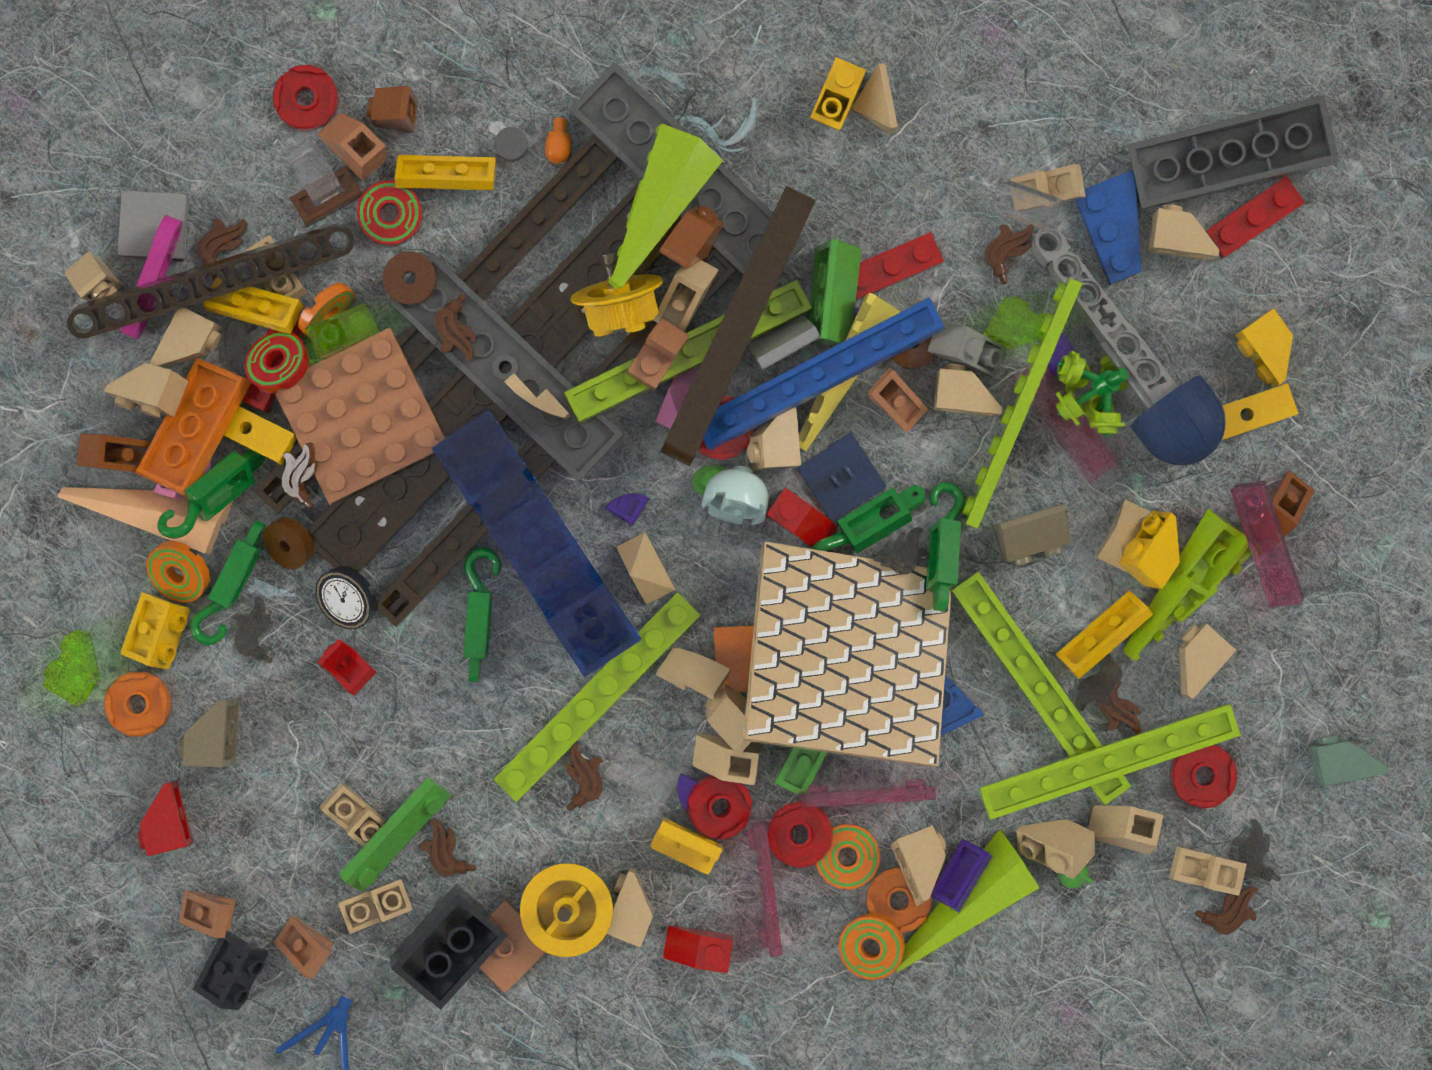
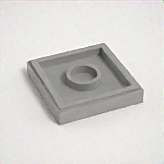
M121 190L118 256L147 258L157 229L164 216L168 215L183 222V228L172 260H185L189 195L183 193Z
M801 315L749 343L746 349L762 369H765L817 340L820 335L816 327L806 317Z

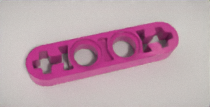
M168 215L164 216L157 229L137 286L165 277L183 228L182 221ZM144 293L139 296L138 300L141 306L149 309L154 307L156 297L150 293ZM149 319L121 328V333L138 340L142 336Z

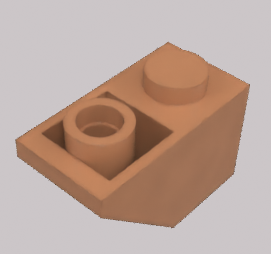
M342 113L317 133V136L362 181L387 160L386 145L362 122Z

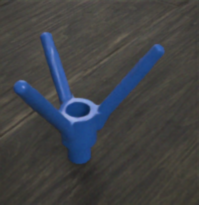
M341 995L335 1007H331L329 1013H326L318 1021L276 1048V1053H282L325 1025L327 1028L319 1040L314 1054L319 1055L335 1030L339 1032L342 1070H349L348 1023L346 1021L349 1017L347 1012L353 1001Z

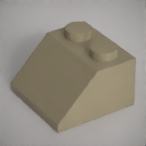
M1064 504L992 525L1003 562L1012 561L1014 567L1032 562L1031 555L1044 552L1045 557L1062 553L1064 552L1063 545L1071 543Z
M240 698L219 700L184 732V738H180L178 744V756L183 758L182 766L223 768L236 763Z

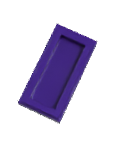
M962 838L936 881L931 897L959 913L991 860L992 855Z

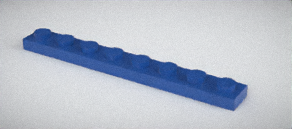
M929 297L719 406L703 438L707 449L711 451L946 330L933 301Z

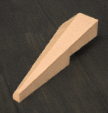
M63 487L57 496L168 540L185 543L192 549L205 554H211L222 523L225 524L233 501L230 502L209 521H205L198 516L189 534L178 539H171L161 535L158 531L157 522L164 512L171 509L175 512V515L167 521V526H180L187 515V497L176 500L156 494L154 490Z

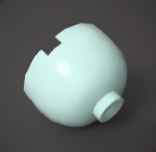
M734 466L733 469H726L715 474L709 480L701 506L704 508L707 505L709 507L708 514L720 520L742 524L743 519H753L751 525H756L765 520L769 495L763 481L755 474H752L753 471L750 468Z

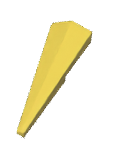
M868 293L865 295L845 341L901 311L880 297ZM857 376L816 396L799 433L800 449L807 451Z

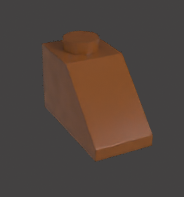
M407 86L375 88L374 97H369L367 117H371L370 121L375 127L414 133L418 99L412 89Z
M696 206L685 213L659 252L688 269L708 257L724 222L717 218L718 215L713 210L704 206H700V208Z
M80 433L77 466L135 473L152 441Z
M1288 470L1256 510L1248 528L1259 539L1266 541L1274 548L1298 525L1315 490Z

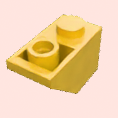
M836 57L810 119L840 131L863 82L866 70Z
M1273 308L1236 333L1235 336L1239 340L1236 344L1241 353L1247 358L1251 357L1257 365L1255 370L1259 378L1266 385L1270 383L1272 387H1275L1286 381L1293 334Z
M1153 510L1143 520L1142 527L1134 540L1125 547L1124 555L1118 564L1143 586L1163 589L1180 563L1176 516L1173 513Z

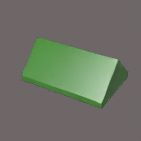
M831 239L815 248L809 300L812 309L808 312L807 319L816 327L820 337L810 344L837 346L845 341L854 319L861 248L836 239Z

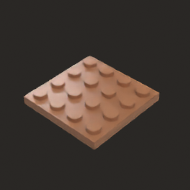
M390 327L308 367L303 378L295 386L287 390L285 388L277 390L278 393H275L302 450L305 444L313 443L315 448L313 462L318 463L315 476L328 503L331 505L449 447Z

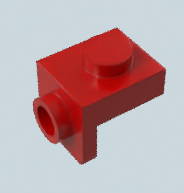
M341 639L328 646L323 656L317 661L321 668L330 672L348 693L354 696L377 673L354 647Z

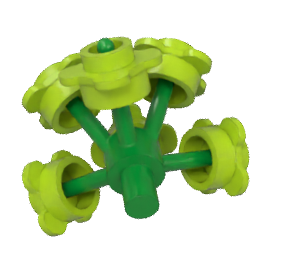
M1071 350L1058 363L1057 373L1059 374V381L1066 385L1065 390L1067 392L1064 396L1059 391L1056 392L1060 400L1056 404L1058 415L1062 416L1065 421L1072 419L1078 426L1080 422L1077 418L1084 414L1090 422V428L1098 429V434L1105 435L1106 437L1118 434V429L1125 427V423H1121V414L1114 410L1112 393L1118 390H1125L1129 384L1126 381L1129 378L1128 372L1124 368L1117 369L1109 357L1105 355L1100 360L1102 366L1100 374L1092 373L1086 364V360L1081 358L1079 353ZM1089 380H1092L1093 389L1076 398L1074 395L1076 389L1084 388Z

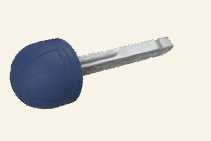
M1053 228L1040 229L1031 242L1033 255L1043 268L1048 267L1050 277L1057 286L1060 281L1065 283L1067 278H1071L1083 283L1081 289H1088L1092 292L1094 296L1093 302H1083L1077 296L1073 308L1100 342V347L1117 369H1126L1129 375L1126 381L1148 409L1130 426L1149 452L1163 462L1173 465H1190L1207 458L1220 444L1226 424L1225 412L1216 394L1201 375L1178 386L1135 328L1128 324L1078 256L1069 251L1071 247L1063 236ZM1043 237L1051 239L1055 244V250H1043L1039 245V239ZM1061 263L1070 264L1074 269V276H1063L1058 270V265ZM1098 304L1101 305L1099 310L1096 309L1094 313H1091ZM1101 318H1109L1111 323L1110 325H1101L1099 321ZM1120 340L1128 341L1133 347V353L1130 355L1122 354L1117 348V342ZM1140 366L1149 368L1153 374L1152 380L1144 381L1139 378L1137 368ZM1159 382L1160 385L1151 392L1149 389Z

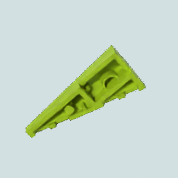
M663 123L656 128L655 134L657 136L653 149L648 153L646 159L648 165L643 179L639 182L625 228H627L623 244L619 247L616 255L618 256L617 264L613 275L610 276L608 281L616 290L625 285L723 162L701 138Z
M1208 508L1181 552L1179 565L1163 589H1159L1151 602L1149 609L1153 615L1133 632L1123 652L1135 661L1140 659L1138 654L1152 640L1156 642L1162 640L1165 637L1162 632L1174 621L1183 622L1219 591L1217 586L1230 573L1234 575L1240 573L1243 570L1241 564L1253 553L1259 556L1264 552L1265 548L1227 519Z
M1001 829L996 831L993 838L983 849L989 852L992 858L960 912L958 913L943 903L938 902L927 916L925 922L912 934L905 944L903 960L896 969L897 973L1039 889L1033 876Z

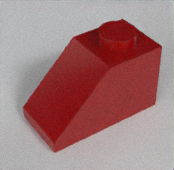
M786 487L766 514V517L809 547H812L823 538L832 536L838 527Z
M178 780L163 784L139 824L141 831H138V841L141 849L146 850L147 857L193 844Z
M668 925L663 958L696 969L728 974L733 935Z

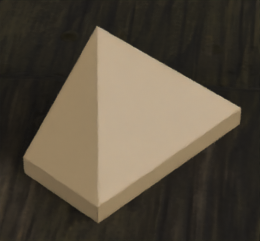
M881 63L878 64L851 109L887 134H894L898 125L886 64Z
M1124 499L1096 558L1123 572H1127L1118 562L1124 555L1125 547L1134 540L1142 527L1143 520L1151 512Z
M645 532L616 547L646 605L675 590Z

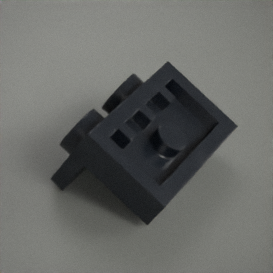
M226 931L225 938L218 939L193 990L220 1009L239 1010L248 999L249 990L257 975L264 968V961L268 951L263 948L253 947L232 932Z

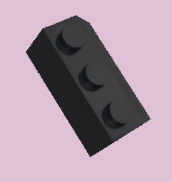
M455 884L390 956V966L395 973L441 1010L508 935L479 902L459 885Z

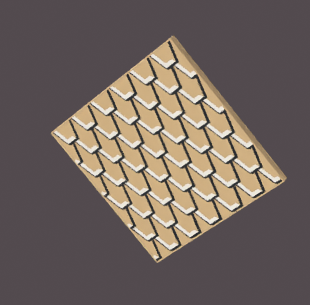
M771 542L762 543L743 740L937 767L939 763L951 590L949 591V602L946 611H935L932 607L933 591L926 590L927 568Z

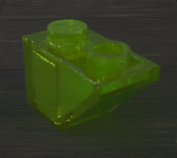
M1005 296L982 334L1002 344L1009 350L1032 345L1033 343H1040L1044 333L1039 331L1046 314L1041 312L1037 315L1028 310L1029 304L1016 296H1012L1011 299Z
M365 303L305 328L319 358L330 357L379 333Z
M76 629L74 632L70 631L62 641L60 648L63 651L57 661L52 660L45 669L43 676L46 679L42 687L74 706H81L86 703L101 675L90 632L86 629Z

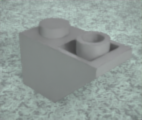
M942 321L946 330L932 336L927 351L948 362L965 365V368L996 377L1006 347L967 326Z

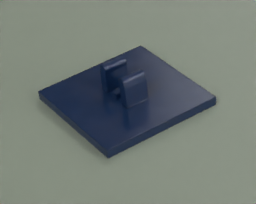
M852 432L797 467L799 473L832 522L887 487Z

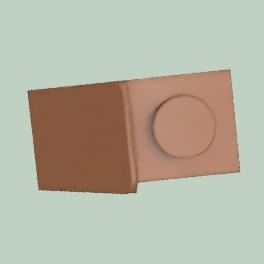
M661 318L647 337L644 346L626 374L655 391L689 338V335Z
M891 368L867 392L869 400L880 407L906 433L928 410L926 405Z
M185 890L179 923L214 938H225L226 931H229L231 927L235 900L228 897Z
M291 916L274 941V944L303 976L312 980L324 965L333 947L331 940L295 916Z

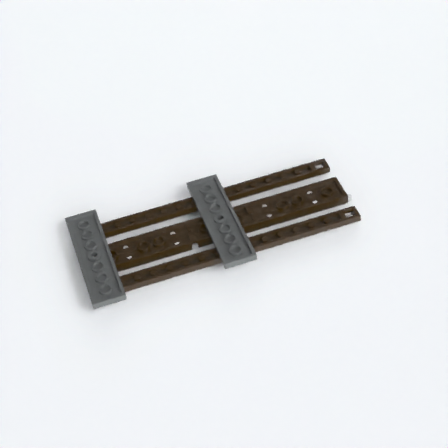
M615 62L569 109L570 113L593 136L474 261L457 276L432 253L428 259L433 264L437 273V286L432 296L424 303L414 306L400 304L391 296L387 300L412 324L397 341L413 373H415L443 345L442 338L437 332L434 322L437 311L446 307L453 298L456 300L461 294L466 295V299L462 303L464 307L457 314L459 323L469 327L476 336V342H473L471 338H467L473 345L474 359L471 362L467 361L465 354L455 345L450 352H442L460 370L428 402L449 447L330 505L307 529L314 545L313 554L318 552L334 569L338 566H346L360 573L478 450L485 438L492 435L508 417L515 421L531 437L377 599L376 609L395 627H398L555 461L580 482L624 436L602 413L578 424L563 396L564 392L574 388V386L555 368L591 331L588 327L584 306L573 304L571 296L585 287L607 281L606 265L603 262L602 253L615 251L617 255L619 247L623 244L627 228H625L639 182L506 322L483 301L618 159L642 180L648 165L646 159L648 153L653 149L657 136L655 131L660 124L663 123L689 133ZM722 164L719 165L633 273V275L645 274L662 257L663 254L659 252L662 245L687 211L696 206L699 208L704 206L717 213V218L724 222V225L708 257L702 261L718 269V272L696 313L736 271L742 276L744 275L773 214L772 210ZM798 237L787 263L805 246L806 243L800 237ZM412 273L405 283H414L416 275ZM653 320L644 322V329L631 332L584 382L636 358L644 346L647 337L657 325V322ZM515 373L536 398L547 389L571 416L567 420H563L534 408L519 397L504 381ZM298 444L291 452L298 458L303 450L300 444ZM286 460L283 465L279 464L254 490L277 514H280L295 498L285 492L282 484L269 496L282 481ZM315 474L304 482V488L313 480ZM399 594H401V596L388 609L387 607L394 601V599Z

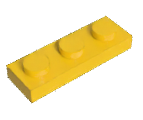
M398 155L395 186L396 188L494 190L496 157Z
M216 277L211 288L218 287L222 282L221 278ZM251 286L205 300L202 304L209 312L291 334L304 307L298 299Z
M1129 590L1057 652L1056 656L1080 679L1147 621L1153 613L1148 606Z

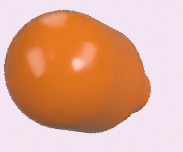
M554 117L553 132H548V136H546L545 155L554 164H562L570 157L572 139H570L571 134L566 133V118Z

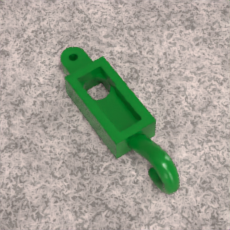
M250 449L243 455L232 451L185 490L188 505L184 522L177 527H168L167 521L174 517L175 512L171 509L167 510L159 517L157 522L158 531L162 536L178 539L190 533L198 516L205 521H209L255 483L253 472L264 463L266 457Z
M951 482L937 484L932 489L929 497L932 506L938 505V495L941 492H949L955 499L954 506L943 518L930 527L926 590L933 591L932 607L933 610L940 612L946 611L949 602V591L958 584L961 522L955 520L965 505L963 491Z
M913 485L899 494L894 487L838 520L842 532L819 540L810 549L834 553L833 550L829 549L851 544L856 554L860 553L913 521L910 512L923 505L926 501L924 489L921 486ZM891 505H895L898 513L886 520L880 516L881 511Z
M256 520L246 539H237L208 597L213 602L198 611L191 619L190 632L193 638L200 644L214 645L226 635L227 627L225 625H220L215 635L207 636L202 633L200 624L214 613L234 608L263 550L257 547L264 533L266 524Z
M486 547L476 548L471 551L464 563L466 575L475 592L468 593L463 657L470 658L468 681L479 683L481 660L488 658L493 593L480 580L474 564L481 557L490 559L493 563L492 574L495 576L500 574L502 568L501 560L497 553Z

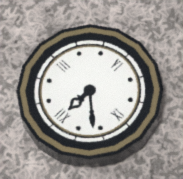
M338 566L336 569H329L318 579L315 589L318 605L325 616L335 625L345 629H358L367 624L376 613L377 600L375 593L371 595V591L368 588L371 585L356 570L346 566Z

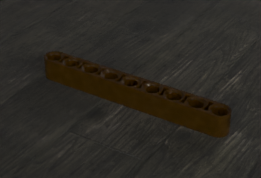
M788 186L785 187L660 453L690 467L815 204V199Z
M341 223L318 228L80 304L71 311L67 320V327L73 336L80 339L106 333L343 257L353 249L354 237L351 230ZM335 232H343L347 235L348 241L345 246L336 248L330 244V236ZM303 242L313 243L317 248L314 256L304 258L299 255L297 250L300 244ZM272 252H278L284 256L285 262L281 267L273 268L267 264L266 257ZM241 262H246L252 266L253 273L247 278H241L235 274L234 267ZM216 273L221 278V284L216 288L205 286L202 281L205 274ZM175 283H183L189 288L190 293L185 298H176L171 293V286ZM144 293H150L156 297L157 305L149 309L144 308L139 303V296ZM113 303L120 304L125 310V315L119 319L112 318L107 313V306ZM87 314L93 321L92 327L88 329L79 328L75 323V316Z

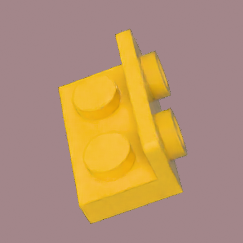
M142 592L120 654L147 666L170 669L172 661L176 656V650L183 630L187 625L190 608Z
M663 817L650 845L652 849L704 874L711 872L715 861H718L723 850L722 844Z

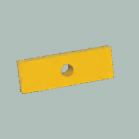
M1288 383L1222 405L1226 420L1222 440L1298 415L1299 413ZM1242 410H1246L1249 413L1247 421L1243 420L1240 416Z
M240 406L223 435L280 465H283L286 460L283 458V454L290 452L297 440L294 433ZM252 427L250 433L247 434V430Z

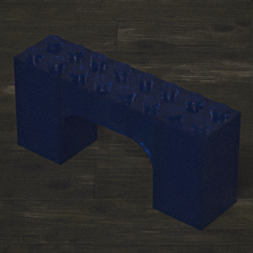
M487 406L431 442V449L469 506H472L539 605L546 621L584 678L642 640Z

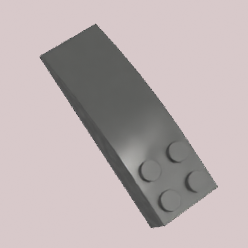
M1324 95L1127 145L1142 209L1270 181L1335 165L1339 161Z

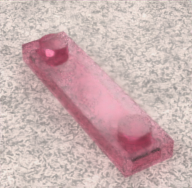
M1029 367L1022 371L1020 374L1026 376ZM1046 368L1031 404L1088 481L1092 483L1117 465L1118 462L1093 428H1090V424L1083 415L1077 418L1080 422L1078 426L1072 419L1065 421L1062 416L1058 415L1056 404L1060 400L1056 392L1059 391L1062 396L1066 392L1049 369ZM1020 374L1013 378L1015 383L1017 382Z
M1266 481L1234 485L1230 491L1269 606L1277 607L1300 604L1304 599V595Z
M925 779L905 780V786L828 790L827 784L808 785V791H800L799 800L800 805L804 807L936 800L935 786L925 784Z
M766 821L752 822L753 830H748L747 835L749 850H756L766 924V928L760 929L762 949L769 948L770 957L783 955Z

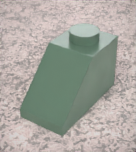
M1337 735L1317 738L1318 744L1309 745L1316 784L1329 786L1389 774L1388 766L1352 742L1338 739Z

